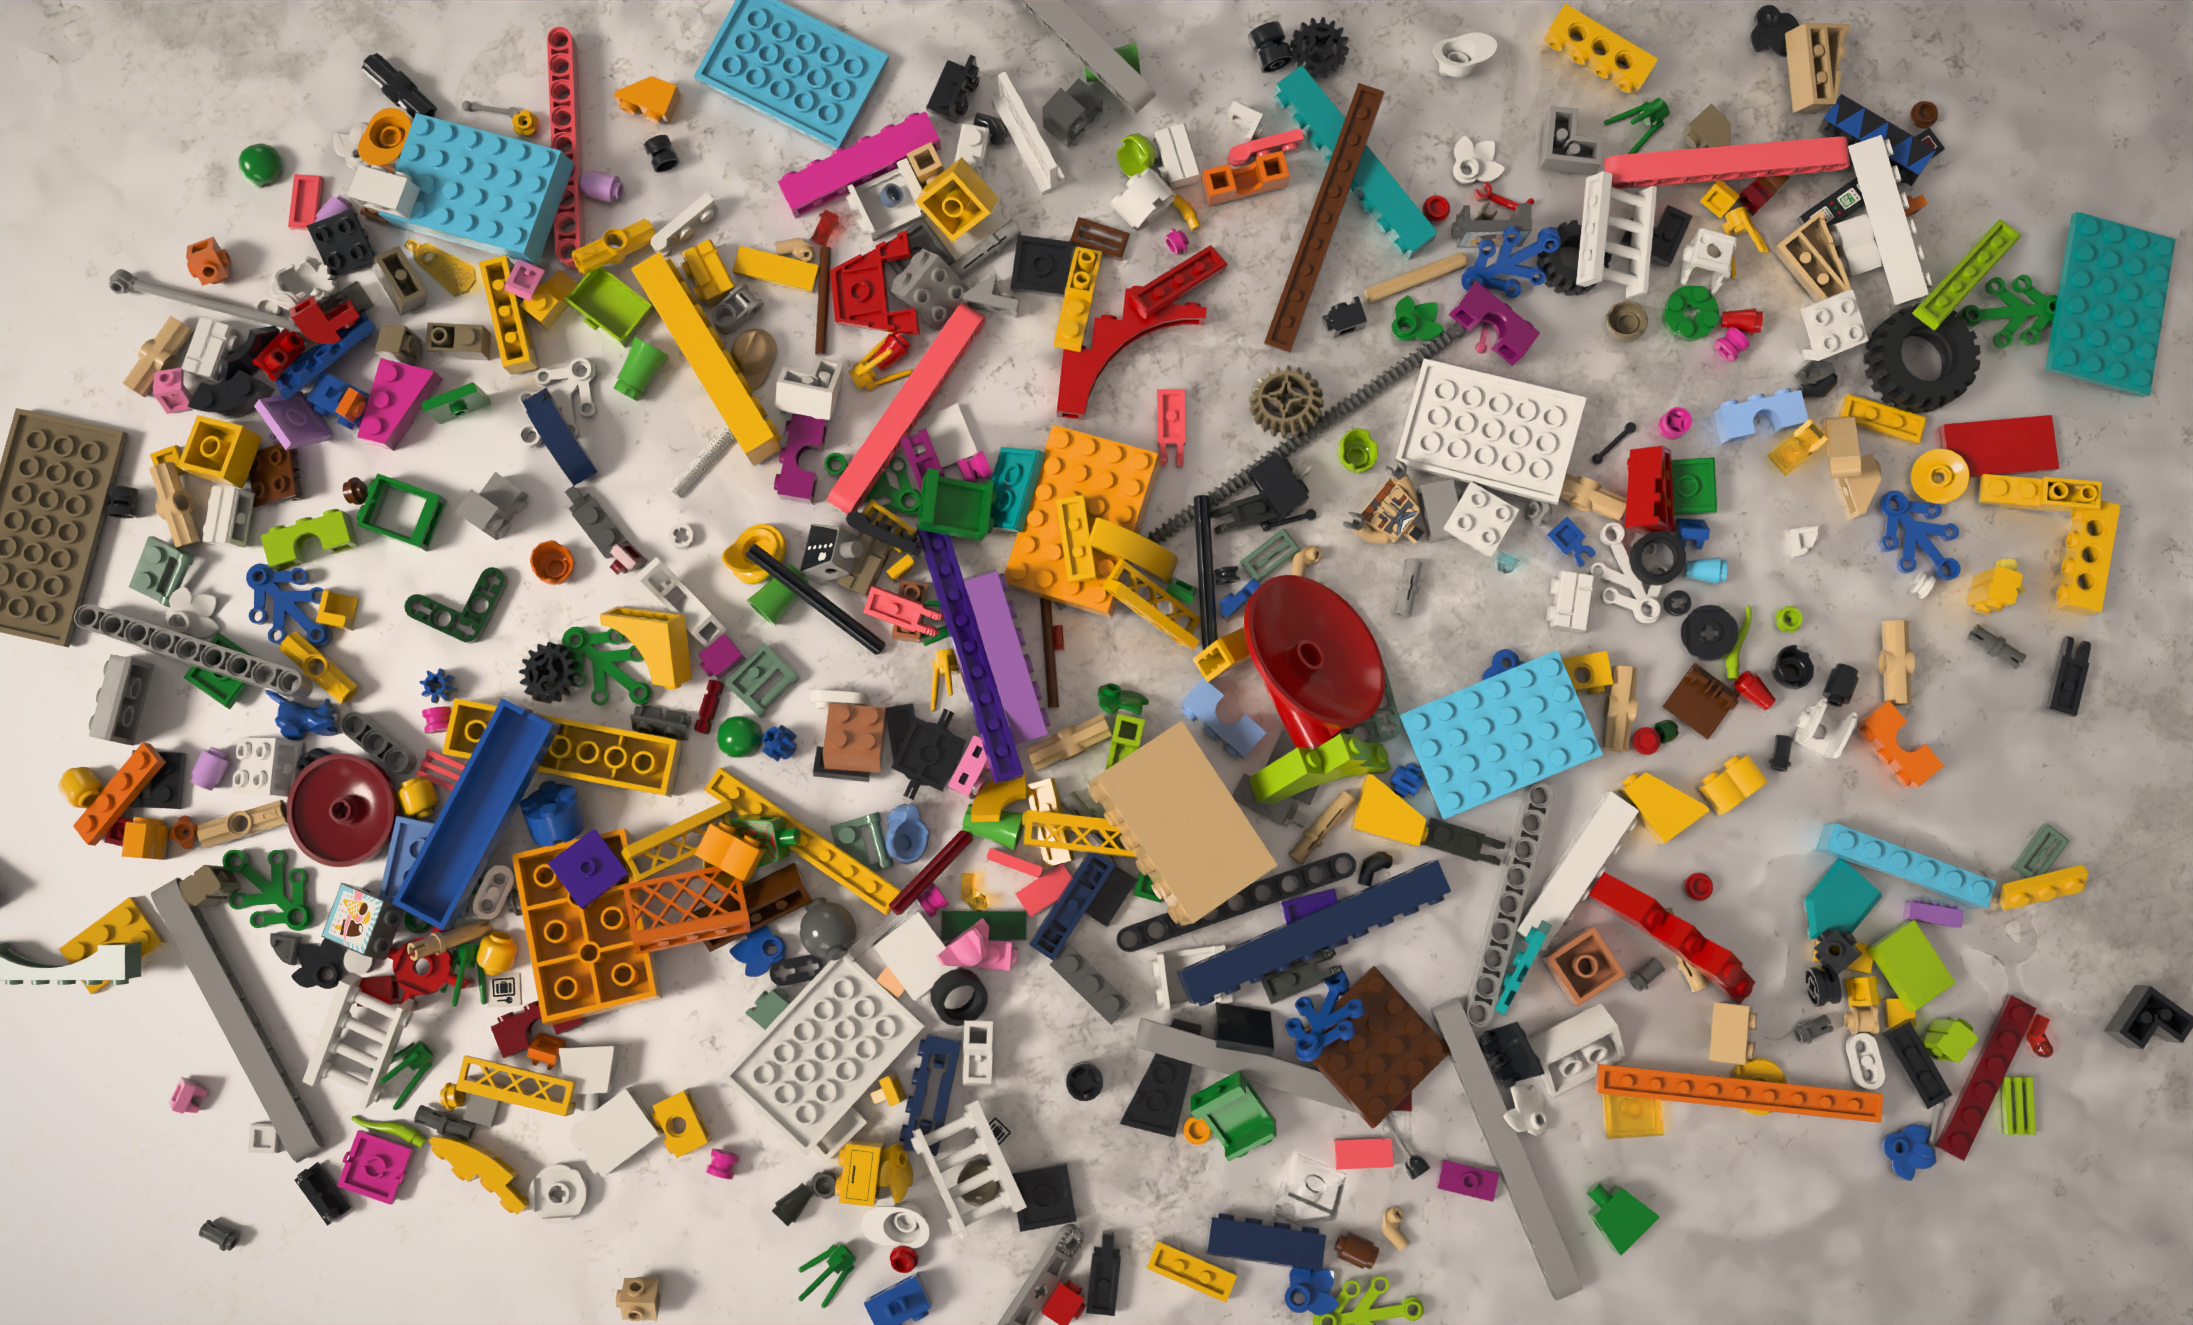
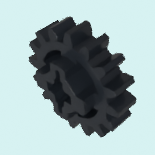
M1322 17L1320 23H1316V20L1311 18L1309 26L1302 22L1300 31H1294V39L1290 42V48L1294 49L1292 50L1294 59L1298 58L1295 67L1298 68L1303 65L1307 72L1313 71L1314 78H1317L1319 72H1322L1324 77H1328L1330 69L1335 73L1338 72V64L1344 65L1345 55H1348L1349 47L1345 46L1348 43V37H1341L1344 31L1343 27L1336 30L1334 28L1336 21L1333 20L1328 25L1326 24L1325 17ZM1303 40H1305V45L1307 46L1305 51L1302 50ZM1336 43L1337 53L1334 56V51L1332 50L1333 45Z
M548 642L546 646L537 644L538 651L529 650L530 659H522L526 668L519 670V673L525 675L520 684L528 686L524 692L531 695L532 699L548 704H551L553 700L561 702L562 694L570 696L569 687H577L578 685L573 681V678L580 676L579 672L574 671V668L579 665V661L572 659L575 654L567 650L566 646Z

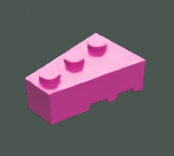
M380 358L357 437L368 445L394 451L414 423L412 420L421 409L422 401L428 399L435 387L439 386L443 381V378L435 371Z

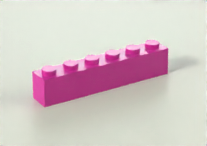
M926 111L921 114L913 113L907 116L904 122L897 125H887L881 129L880 133L872 137H862L856 141L855 145L847 149L839 148L830 157L822 161L820 159L814 160L806 166L807 168L801 171L788 172L782 177V180L777 182L794 218H797L848 194L847 186L851 184L856 188L897 169V162L907 158L910 164L907 153L931 142L935 151L940 150V139Z

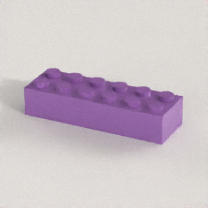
M993 569L964 578L1015 745L1048 735L1046 727L1051 726L1045 707L1040 708L1038 700L1043 699L1037 681H1031L1029 673L1034 672L1030 656L1028 654L1023 655L1021 646L1026 645L1020 627H1014L1012 620L1017 618L1012 600L1006 601L1004 592L1009 591L1005 575L1003 573L998 574L997 570Z

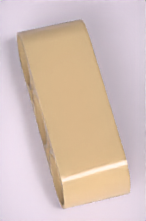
M1855 417L1826 418L1825 437L1831 479L1861 477V456Z

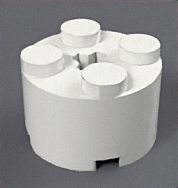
M1147 168L1141 175L1139 173L1135 174L1126 184L1129 188L1124 194L1122 192L1119 193L1110 204L1139 233L1150 225L1147 220L1151 221L1155 217L1158 218L1175 199L1173 196L1176 193L1154 170Z

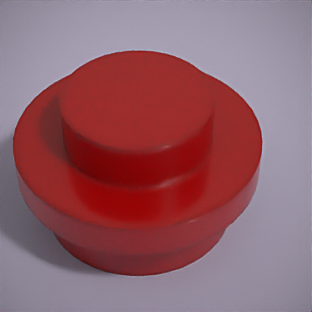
M1431 196L1423 204V215L1430 222H1442L1450 213L1449 202L1442 196Z
M1642 727L1636 730L1632 736V746L1639 754L1650 755L1655 753L1660 747V736L1653 728Z
M1693 873L1685 880L1684 890L1690 899L1703 901L1712 894L1713 883L1706 874Z
M898 1246L891 1251V1266L897 1272L909 1273L918 1264L919 1256L910 1247Z

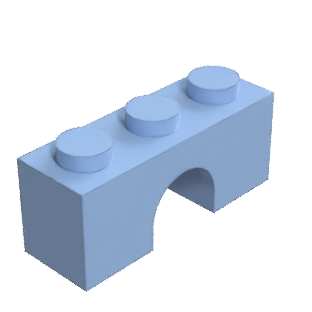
M1790 388L1774 392V396L1765 397L1764 394L1748 397L1747 402L1738 403L1737 399L1721 403V407L1713 413L1721 445L1745 440L1756 433L1753 424L1755 415L1767 417L1772 424L1774 433L1801 428L1809 422L1802 391L1791 392Z
M1203 677L1180 703V706L1184 708L1181 712L1193 723L1195 720H1198L1204 726L1202 731L1215 741L1218 738L1226 745L1223 749L1231 757L1237 759L1239 756L1243 760L1267 732L1246 714L1236 724L1226 725L1221 723L1216 716L1215 710L1224 695L1211 683H1207Z

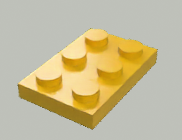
M128 897L60 947L59 950L71 965L96 953L98 945L141 942V960H143L166 942L135 898ZM103 980V984L84 986L91 995L97 994L110 984V980Z

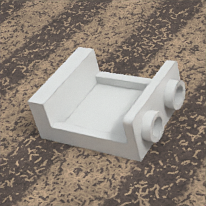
M907 158L897 162V169L854 188L853 184L847 186L850 194L846 196L847 202L852 212L858 210L861 219L857 220L864 236L869 234L872 241L878 240L928 216L915 202L922 188ZM889 183L899 186L904 195L902 202L892 208L883 206L879 198L881 190Z
M919 910L873 944L874 949L914 1001L919 997L922 1001L931 995L934 983L943 974L958 968V966H943L936 956L946 946Z
M1225 945L1157 953V959L1152 960L1154 977H1160L1161 988H1156L1158 1005H1163L1164 1011L1199 1006L1198 1003H1189L1176 971L1226 950ZM1224 992L1214 995L1215 1001L1207 1005L1215 1004L1216 1002L1221 1004L1233 1002L1232 994L1225 995Z
M632 1087L625 1088L569 1130L573 1135L570 1137L573 1145L577 1150L584 1151L589 1158L587 1160L588 1166L596 1175L600 1174L601 1177L608 1175L612 1170L664 1133L661 1128L656 1126L652 1115Z

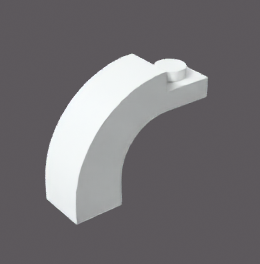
M657 557L636 575L672 613L685 615L686 628L705 648L727 631L725 626Z

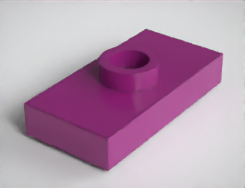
M1442 1159L1436 1188L1493 1202L1499 1173Z

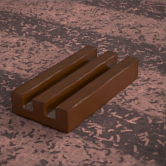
M1078 217L1070 242H1072L1073 246L1101 251L1104 256L1122 261L1130 233ZM1081 226L1107 235L1122 239V241L1120 243L1099 235H1095L1080 230ZM1079 236L1088 240H1092L1119 250H1112L1088 241L1078 239L1077 237Z

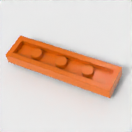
M141 743L73 825L87 845L96 846L165 764L164 759L152 744Z

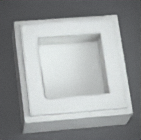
M250 1123L248 1153H280L281 1139L273 1124Z

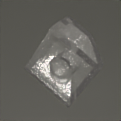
M1294 1152L1277 1192L1271 1214L1296 1225L1335 1220L1347 1174Z

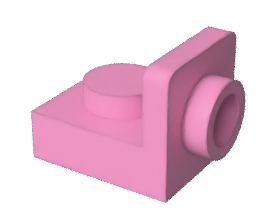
M518 259L505 284L504 290L531 301L538 286L542 284L545 270L533 263Z
M181 368L154 373L153 395L167 414L191 410L188 404L192 399V395L183 384L184 372Z
M988 940L987 956L977 964V968L1010 971L1011 965H1017L1018 948H1012L1013 942Z

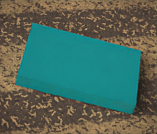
M1001 447L991 481H994L993 490L997 491L995 506L991 507L990 516L994 517L992 529L1022 533L1045 457L1044 452L1033 449Z

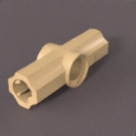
M170 316L157 336L142 345L138 353L139 361L123 381V384L146 398L153 388L154 373L175 367L178 361L177 353L194 330L173 316Z
M173 461L150 467L149 470L159 497L155 506L156 511L162 519L167 521L175 548H185L200 543L201 540L191 514L195 505L194 499L189 492L183 490L175 463Z
M1568 473L1565 475L1559 497L1568 501V504L1577 510L1584 512L1592 511L1616 522L1623 515L1627 503L1626 498L1601 488L1598 482L1586 477L1577 478Z
M1883 621V650L1880 652L1878 665L1881 675H1884V700H1889L1894 706L1912 704L1911 675L1915 669V657L1913 652L1910 651L1909 621Z
M1617 665L1612 667L1613 684L1610 685V691L1606 696L1603 709V717L1606 719L1602 749L1628 752L1631 724L1636 718L1638 706L1637 699L1635 698L1638 676L1637 668Z
M1101 714L1077 726L1072 725L1054 733L1052 738L1037 743L1026 749V752L1037 772L1062 759L1065 761L1085 752L1086 748L1108 739L1112 734Z
M278 800L249 810L235 811L229 816L199 824L197 830L199 841L204 848H210L243 837H253L257 833L288 824L286 805L284 800ZM246 817L248 826L242 831L239 824L242 818Z

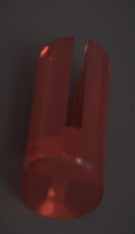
M1055 625L1053 626L1055 651L1065 650L1063 626Z

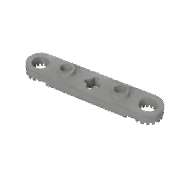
M1067 1224L1057 1232L997 1325H1031L1074 1260L1073 1256L1078 1252V1248L1081 1249L1080 1245L1084 1244V1232L1075 1224ZM1071 1234L1074 1235L1073 1239L1068 1244H1066L1065 1242H1067V1240L1065 1239H1068L1067 1236H1071Z

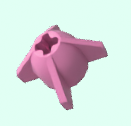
M983 918L980 919L972 927L945 945L946 948L936 956L943 966H975L987 956L990 927Z

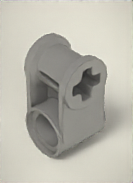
M746 283L739 284L725 299L713 308L711 317L715 328L724 335L734 333L748 319L754 317L762 309L764 302L754 297L748 290ZM723 315L732 316L728 323L722 324L718 322L719 318Z

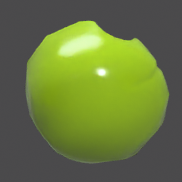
M1135 133L1121 140L1124 144L1116 151V156L1124 174L1132 178L1137 173L1141 175L1147 168H1153L1155 150L1148 138Z
M1360 428L1352 429L1338 443V459L1349 472L1362 474L1370 470L1378 460V443L1374 442L1371 438L1370 431Z

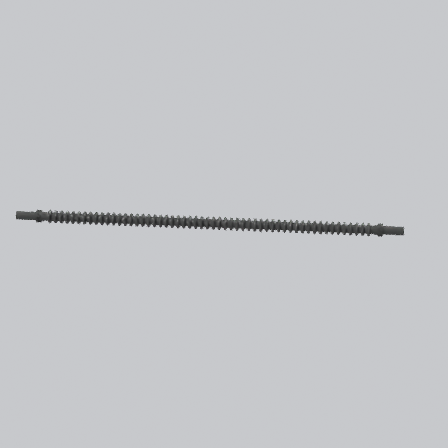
M1456 321L1452 324L1451 328L1446 332L1443 331L1433 341L1428 340L1427 345L1422 344L1420 350L1416 348L1414 354L1409 353L1408 358L1403 357L1401 363L1396 362L1395 367L1390 366L1388 372L1383 371L1382 376L1377 375L1375 381L1371 379L1369 385L1364 384L1362 390L1358 388L1356 394L1351 393L1350 398L1345 397L1343 403L1338 402L1337 407L1332 406L1330 412L1325 411V415H1321L1316 421L1315 427L1307 425L1308 431L1306 434L1298 430L1299 433L1296 438L1293 436L1291 439L1287 437L1285 439L1286 442H1280L1278 448L1274 446L1272 452L1266 451L1265 457L1260 455L1259 461L1253 460L1252 466L1247 464L1246 470L1240 469L1239 475L1234 473L1233 479L1227 478L1226 484L1221 482L1220 488L1214 487V492L1208 491L1210 511L1212 510V505H1219L1218 501L1224 502L1225 496L1231 497V492L1233 491L1237 493L1238 487L1244 488V483H1251L1247 477L1250 470L1275 453H1278L1281 458L1285 455L1289 457L1291 451L1296 452L1298 446L1302 448L1303 443H1309L1311 437L1315 439L1316 434H1322L1324 428L1328 430L1330 424L1335 425L1336 420L1341 421L1342 416H1348L1349 411L1354 412L1356 406L1360 408L1362 402L1367 403L1369 397L1373 399L1375 397L1374 394H1380L1382 388L1386 390L1388 384L1393 385L1394 380L1399 381L1400 376H1406L1407 371L1412 372L1414 366L1418 368L1420 366L1419 363H1423L1424 359H1431L1433 353L1438 354L1439 349L1444 350L1446 344L1451 345L1452 340L1464 336L1467 329ZM1188 505V510L1182 509L1181 515L1175 514V519L1173 520L1169 518L1168 524L1162 523V528L1160 529L1156 527V532H1149L1147 539L1160 545V541L1166 542L1167 536L1172 538L1173 532L1179 533L1180 527L1185 529V524H1192V519L1195 518L1194 506ZM1054 602L1059 610H1062L1067 606L1058 602Z

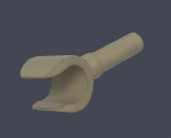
M1487 202L1479 210L1478 217L1475 220H1493L1498 211H1495L1492 215L1487 214L1485 210L1491 204Z

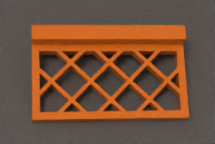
M714 866L624 884L623 890L635 955L750 932V920L741 880L734 877L735 880L729 888L724 887L716 882L721 874L727 872ZM700 878L707 882V885L700 894L687 887L694 879ZM672 884L678 888V891L671 900L659 894L664 885ZM712 886L724 893L717 904L704 898ZM735 887L737 889V894L733 892ZM644 890L650 895L641 906L631 900L630 892ZM683 892L695 898V901L688 910L676 904V901ZM730 896L739 902L741 910L728 912L721 908V906ZM654 898L667 904L659 916L647 910V907ZM700 902L713 909L707 917L699 918L692 914ZM633 908H635V909L638 910L635 915H634ZM671 908L684 915L678 923L670 924L664 920V917ZM642 914L655 920L649 929L637 931L636 922Z

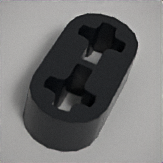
M813 955L780 960L771 966L770 978L779 986L811 981L824 968V963L822 959ZM809 959H812L814 964L818 963L819 969L814 970L813 976H810L808 971H799V967L808 965ZM780 965H784L785 969H795V974L787 975L786 981H782L781 977H776V971L780 970Z

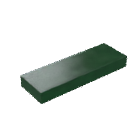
M942 911L941 939H955L983 918L990 927L988 940H1026L1027 912Z

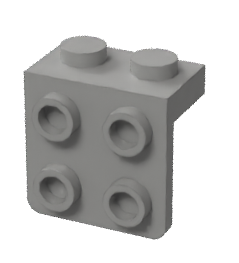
M922 249L912 257L911 263L902 273L896 276L893 284L888 289L894 297L915 308L920 317L935 330L942 327L962 303L963 294L970 290L939 255Z

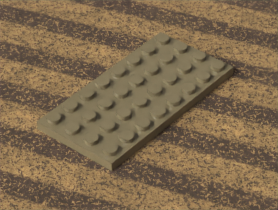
M15 409L0 462V633L69 648L76 624L74 614L81 606L107 512V506L110 501L108 496L109 487L114 486L128 436L124 431L29 410Z

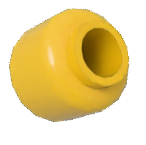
M77 767L70 768L63 773L58 789L72 807L87 809L104 789V786L90 768Z
M418 776L399 785L401 789L397 791V797L405 816L411 817L416 815L419 820L434 813L432 808L438 805L439 798L429 779L422 780V777Z
M493 931L490 935L482 938L476 961L479 966L484 968V973L499 976L500 973L512 969L518 946L510 934Z

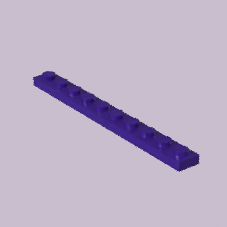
M917 530L994 783L997 784L1022 778L1024 772L950 535Z

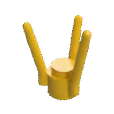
M1746 207L1736 208L1725 215L1727 222L1722 227L1726 235L1732 236L1731 232L1741 235L1748 231L1759 252L1769 253V248L1754 226ZM1734 254L1731 261V278L1736 277Z
M886 337L862 360L854 364V368L848 371L859 390L866 386L868 391L878 385L912 374L913 370L909 369L873 381V378L877 375L872 368L892 354V350L888 349L868 363L875 356Z
M953 649L935 652L936 660L932 661L931 711L936 710L939 671L941 675H945L948 695H953L951 674L957 673V668L960 672Z

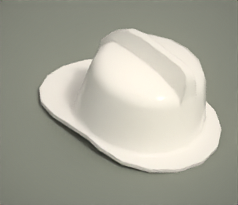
M1474 32L1439 41L1434 45L1433 54L1439 61L1441 76L1462 78L1468 76L1477 63L1490 59L1496 53L1498 46L1492 36Z
M903 1201L894 1206H876L865 1213L861 1222L862 1231L866 1237L874 1243L881 1245L918 1248L928 1241L930 1235L929 1225L926 1221L927 1215L923 1213L920 1207L911 1202Z

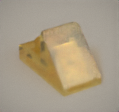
M1809 419L1772 450L1767 457L1786 476L1822 446L1828 438Z

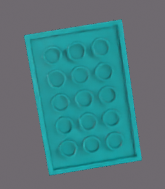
M2081 212L2071 214L2045 371L2141 397L2150 395L2176 239Z

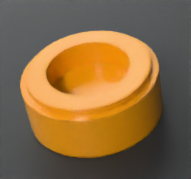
M1191 1116L1183 1125V1134L1187 1141L1192 1144H1204L1211 1136L1212 1130L1203 1118L1196 1120L1194 1116Z

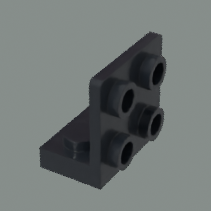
M970 54L965 67L947 60L926 106L927 112L956 124L960 116H965L969 107L967 99L970 92L975 93L980 82L976 56Z

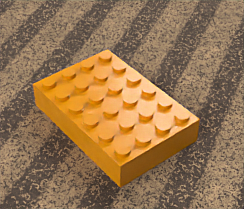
M1052 425L1044 450L1045 457L1022 533H1017L1004 573L1008 588L1011 590L1113 618L1118 599L1104 590L1102 586L1121 558L1106 554L1093 547L1097 579L1069 584L1056 500L1084 495L1090 534L1096 518L1104 519L1139 534L1162 460L1159 454ZM1123 570L1117 581L1123 584L1127 574L1126 570Z
M625 828L601 833L600 835L630 875L584 909L579 907L548 865V862L579 839L512 854L541 1018L544 1024L554 1025L663 999L654 951L635 955L623 890L624 884L635 882L621 855L622 850L632 844L631 833ZM635 858V859H633V861H634V863H635V865H636V867H637L636 858ZM642 890L630 892L631 900L642 906L644 903ZM633 908L634 915H635V914L637 913V911H638V910L635 909V908ZM642 914L636 922L637 931L649 929L645 914Z

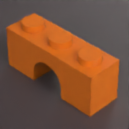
M1279 151L1256 157L1252 164L1242 168L1231 169L1230 164L1203 170L1201 182L1209 207L1287 187L1290 175L1284 153Z
M1889 700L1881 702L1858 720V734L1865 742L1873 745L1877 750V757L1884 764H1889L1895 772L1896 780L1901 785L1908 788L1919 787L1944 765L1926 744L1915 746L1909 752L1901 749L1897 743L1896 735L1898 730L1907 721Z

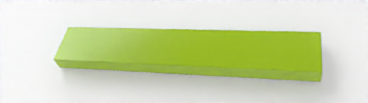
M1999 219L1912 314L1935 331L2022 235Z

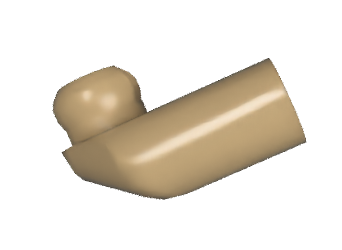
M801 238L775 243L778 255L792 253L804 262L811 261L815 256L814 248Z
M1310 545L1297 552L1293 557L1291 575L1305 577L1306 567L1322 558L1321 549Z
M1389 1207L1383 1214L1382 1232L1401 1251L1410 1242L1400 1231V1223L1404 1214L1399 1207Z

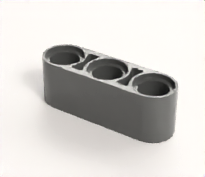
M349 712L343 716L340 724L343 733L386 769L399 774H407L414 770L417 763L415 754L371 717L358 712ZM360 718L362 720V728L355 733L353 731V723ZM382 736L384 744L381 749L376 750L374 748V741L377 737ZM403 753L405 763L402 767L398 768L395 764V759L399 754Z

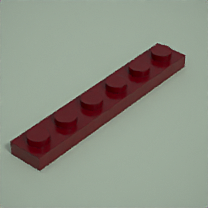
M2012 995L2006 996L1935 1144L1936 1148L1959 1160L1965 1161L2037 1008Z

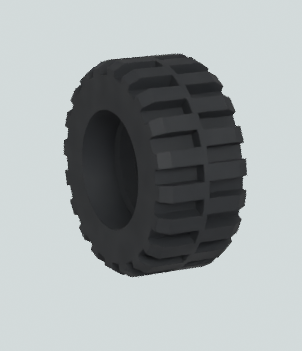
M1921 303L1900 309L1883 321L1872 332L1873 337L1868 339L1869 341H1867L1865 347L1869 351L1864 354L1863 362L1869 365V368L1865 370L1866 378H1872L1874 384L1871 385V388L1874 392L1879 390L1883 395L1880 398L1886 404L1892 401L1895 403L1893 407L1900 410L1908 407V412L1917 414L1921 411L1927 413L1939 407L1942 408L1967 391V387L1973 384L1976 378L1974 372L1978 371L1980 367V360H1977L1976 356L1981 354L1980 345H1975L1974 343L1977 336L1974 330L1971 332L1966 326L1969 323L1964 317L1958 319L1956 317L1957 312L1953 310L1934 331L1912 314ZM1917 336L1924 338L1937 349L1942 363L1941 373L1937 380H1922L1914 376L1906 368L1901 354L1902 343L1906 337Z

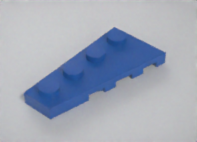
M366 311L359 315L360 317L356 319V323L351 327L338 329L341 341L333 344H316L297 357L276 379L279 393L286 401L355 344L367 339L373 333L376 327Z

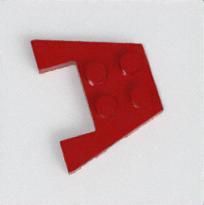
M907 231L898 233V237L887 243L883 241L876 245V249L863 256L859 254L830 270L835 322L838 325L920 335L918 312L915 308L889 312L884 263L912 258L910 237Z

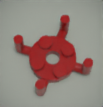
M434 926L432 933L436 931L442 933L451 929L442 931L441 929ZM425 938L411 940L402 945L399 950L395 944H392L387 958L393 960V973H395L398 985L405 991L399 1005L408 998L414 1000L416 995L436 993L447 983L455 987L457 975L452 973L453 955L448 949L440 955L434 953L423 957L428 960L430 968L426 974L421 975L416 970L418 960L413 961L410 958L415 952L408 954L407 945ZM464 977L461 989L472 988L475 985V980L472 977ZM414 1000L410 1011L418 1009L419 1005L416 1000Z

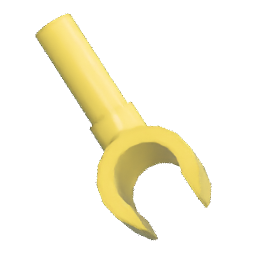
M2011 558L1995 562V567L2002 566L2014 571L2018 569L2017 562ZM2022 582L2020 588H2017L2020 594L2026 591Z

